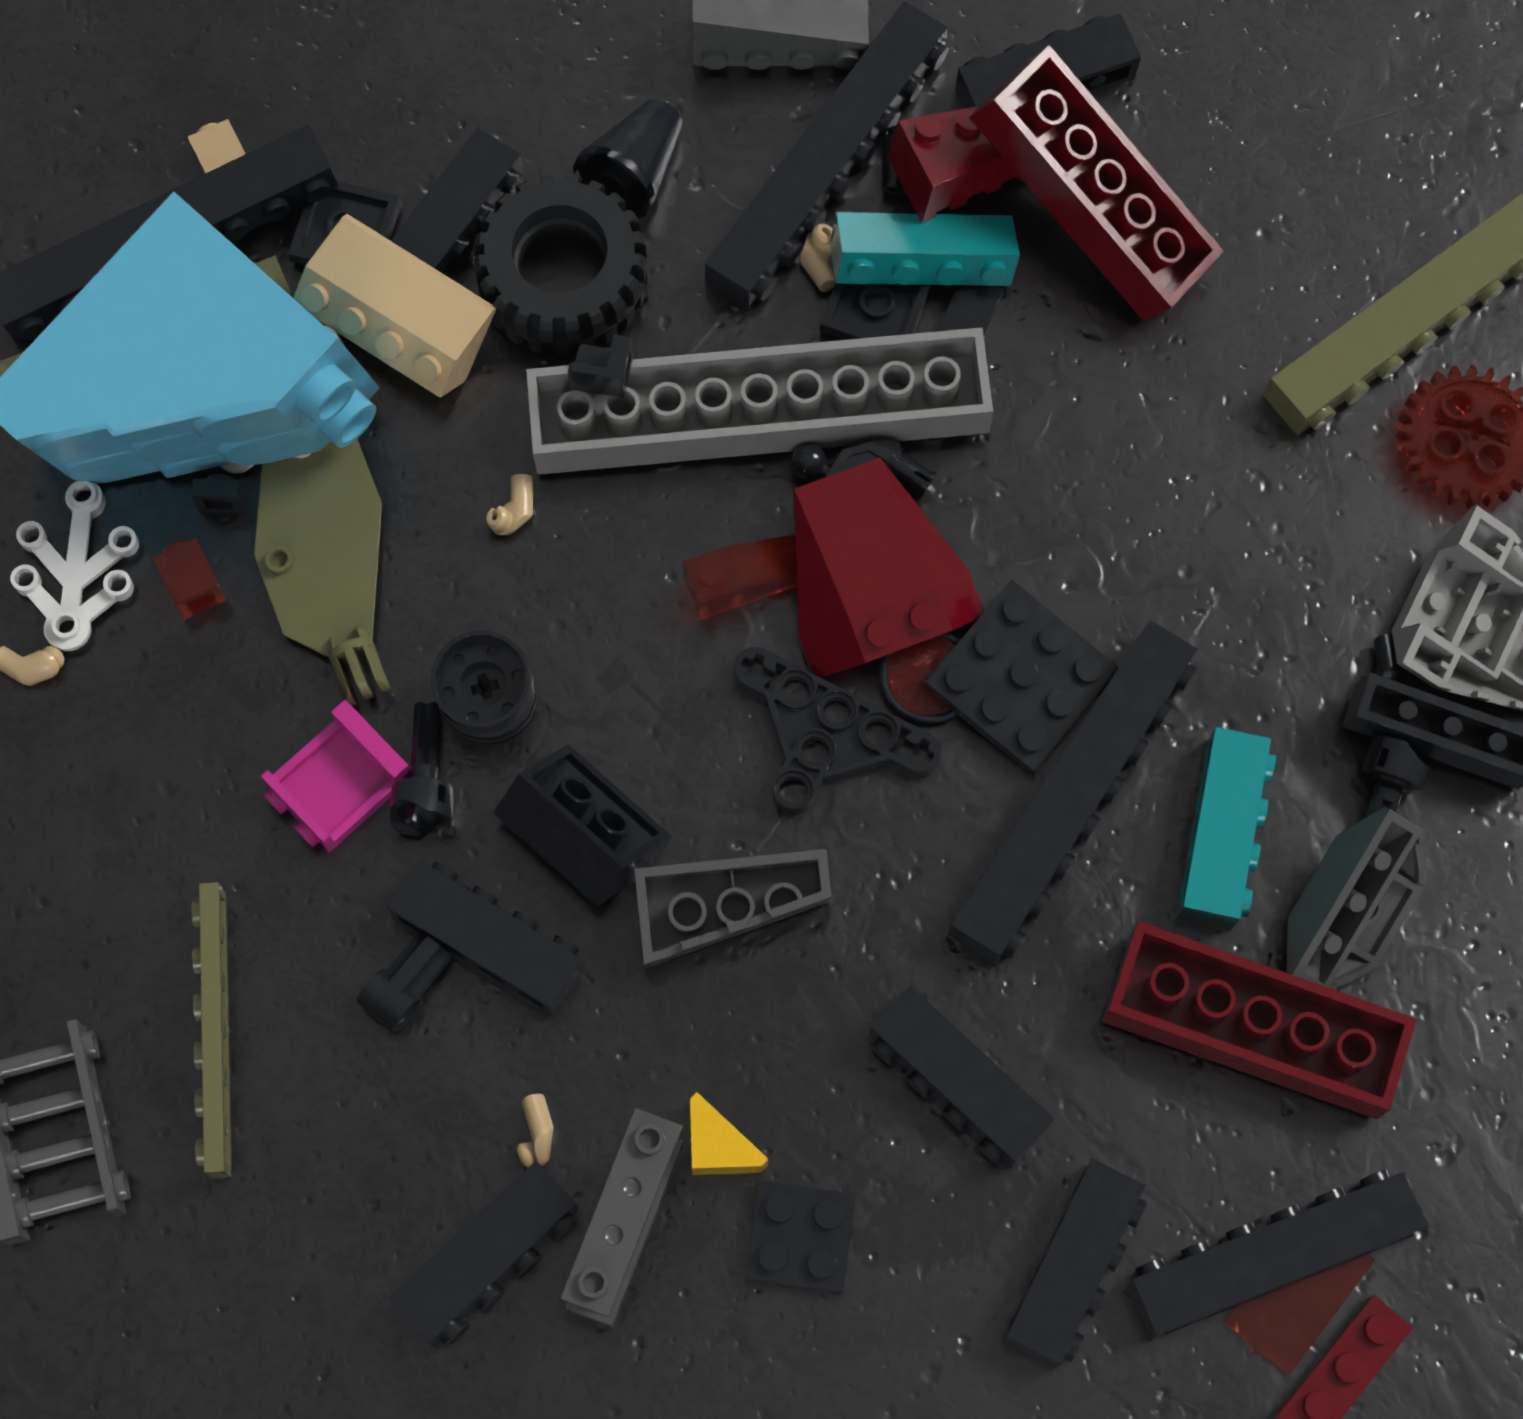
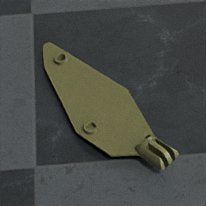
M358 439L343 448L337 447L330 441L324 449L311 453L305 458L292 457L262 464L254 549L257 565L283 635L329 657L343 696L351 706L357 705L358 700L346 668L350 667L354 680L365 700L375 697V691L364 664L367 660L380 690L383 693L391 690L373 642L382 501Z

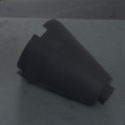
M647 100L581 151L573 165V172L575 173L578 170L582 184L589 185L590 181L594 180L605 185L607 196L611 193H617L626 201V211H634L638 219L646 216L654 205L682 129L683 122L678 109L667 100Z

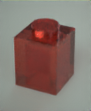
M196 538L189 542L178 541L172 543L162 551L161 555L153 558L184 620L226 601Z

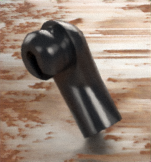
M1383 634L1374 640L1377 659L1375 674L1396 681L1402 667L1397 664L1392 634Z

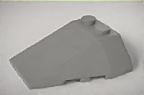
M1479 506L1471 507L1428 553L1392 628L1397 664L1435 689L1523 711V550L1519 547L1522 541L1511 528Z

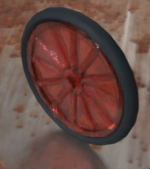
M944 633L882 657L879 667L880 688L886 701L897 713L911 721L925 724L941 723L957 715L923 685L959 643V640L951 634Z

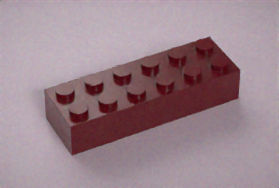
M1050 45L1022 63L969 116V119L1143 321L1172 308L1224 252Z
M1138 921L1130 933L1101 1022L1365 1116L1379 1119L1390 1111L1417 1019Z

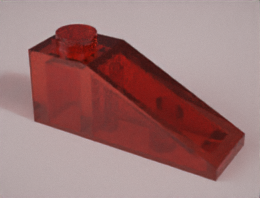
M794 535L725 546L683 561V580L699 621L796 587L797 561Z

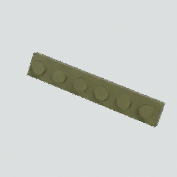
M219 882L199 883V898L192 899V921L194 927H200V945L193 946L192 962L194 973L201 974V992L194 993L193 1012L195 1021H201L202 1040H195L194 1063L196 1070L202 1069L203 1088L195 1090L194 1101L196 1117L203 1118V1137L196 1138L195 1155L197 1166L204 1167V1173L211 1179L232 1178L226 892Z

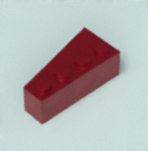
M979 106L898 120L888 159L921 223L935 218L936 212L946 207L953 210L965 205L969 197L982 191L989 194L1001 189L1002 183L1015 177L1021 180L1018 174L969 119V116Z

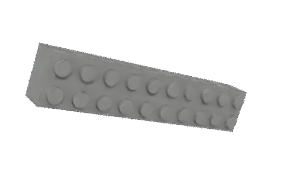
M982 327L633 359L625 398L570 389L569 365L526 369L532 450L537 475L795 451L798 447L805 444H814L822 449L860 445L885 438H891L895 441L984 434L990 433L993 417Z

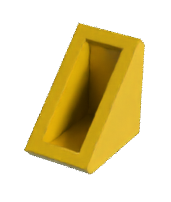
M698 1092L690 1098L692 1175L761 1173L768 1166V1158Z

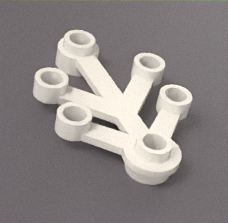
M76 481L66 491V504L72 512L66 561L47 541V534L38 522H24L18 527L16 532V538L22 548L28 552H33L63 586L61 604L59 605L41 586L42 579L33 566L27 564L17 566L10 576L11 584L15 590L23 596H28L46 617L44 635L52 646L61 651H73L82 647L91 635V622L117 601L128 599L134 591V584L130 576L123 570H113L104 577V589L81 605L82 592L86 586L123 557L126 558L134 555L139 548V540L135 532L127 526H120L110 533L108 538L109 544L87 560L91 521L103 512L106 505V499L100 487L95 482L90 483L88 481ZM86 490L91 492L88 500L84 502L76 501V496L80 492ZM29 532H39V537L36 541L31 543L25 542V536ZM123 536L132 538L131 543L127 547L120 548L116 546L119 538ZM26 574L34 576L32 583L28 586L19 585V580L22 576ZM120 579L126 581V586L121 591L111 590L114 581ZM68 620L74 622V627L70 632H59V627L63 622Z

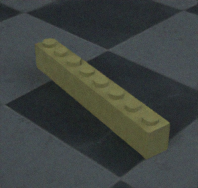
M1523 193L1270 379L1263 397L1297 436L1310 426L1314 430L1324 426L1335 415L1336 412L1333 409L1344 401L1351 405L1359 400L1369 390L1370 386L1368 383L1376 377L1380 376L1383 380L1390 377L1404 363L1402 358L1411 351H1414L1417 355L1425 351L1437 339L1436 333L1446 325L1450 330L1457 327L1470 315L1471 311L1469 308L1477 302L1481 301L1483 305L1488 304L1505 288L1503 283L1512 276L1516 280L1523 278Z

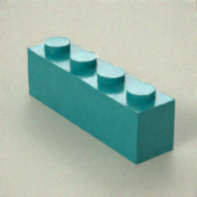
M836 212L830 239L835 283L1011 286L1020 257L1013 217L1011 215L936 214L935 218L921 223L917 214Z
M1215 727L1209 737L1177 918L1233 929L1241 916H1248L1253 896V889L1246 888L1248 871H1256L1261 850L1260 844L1253 843L1256 826L1263 827L1268 810V799L1261 798L1264 782H1271L1276 763V755L1269 754L1271 738Z

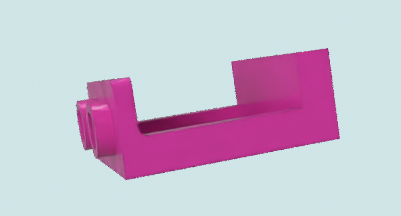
M346 700L331 711L334 721L274 774L266 770L260 776L267 787L262 795L279 814L288 810L299 821L293 827L306 843L313 848L319 842L328 853L391 798L392 785L399 780L410 778L409 765Z

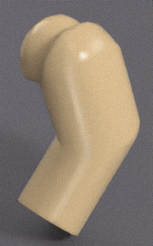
M818 224L813 228L812 233L809 232L800 254V262L821 292L831 290L836 284L834 271L828 264L831 256L830 239L833 229L826 224Z
M515 474L511 476L510 501L504 506H498L497 510L491 508L488 511L486 523L497 535H510L532 517L533 477L531 475Z
M5 646L0 647V671L24 685L32 686L57 675L59 669L64 665L63 653L54 646H47L43 650H38L24 657Z
M536 1093L526 1096L521 1101L532 1139L531 1142L520 1143L516 1148L521 1167L524 1169L530 1167L535 1161L544 1166L550 1159L554 1127L545 1096Z

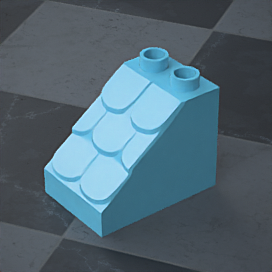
M173 192L0 377V425L18 442L74 481L107 483L161 471L166 478L227 465L230 462L242 465H258L321 451L330 441L339 448L346 447L354 442L372 422L377 408L369 399L380 387L333 333L180 196Z

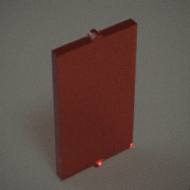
M1367 1254L1236 1306L1223 1323L1251 1344V1351L1258 1354L1261 1352L1290 1375L1375 1259Z

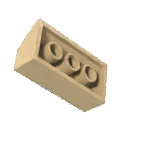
M349 214L344 215L307 263L293 297L318 321L334 329L343 337L440 398L466 381L497 309L494 305Z

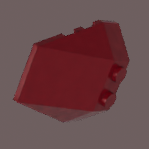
M880 457L793 489L794 541L797 561L796 592H798L797 632L812 674L821 678L870 662L955 630L979 619L984 613L970 571Z

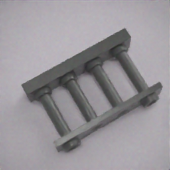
M77 1019L66 1021L71 1041L0 1059V1085L4 1084L5 1078L75 1060L80 1082L79 1088L9 1106L7 1102L1 1103L0 1098V1241L9 1246L30 1241L27 1227L33 1226L34 1220L105 1201L107 1211L116 1217L127 1214L124 1201L131 1198L129 1183L124 1171L117 1172L93 1062L94 1059L100 1058L98 1042L94 1031H87L86 1027ZM85 1106L91 1134L20 1154L17 1150L11 1151L8 1132L14 1131V1125ZM95 1153L101 1182L29 1201L27 1197L21 1198L18 1179L24 1178L25 1172Z
M635 1108L560 1298L568 1302L566 1310L613 1328L684 1144V1141L678 1138L682 1125Z

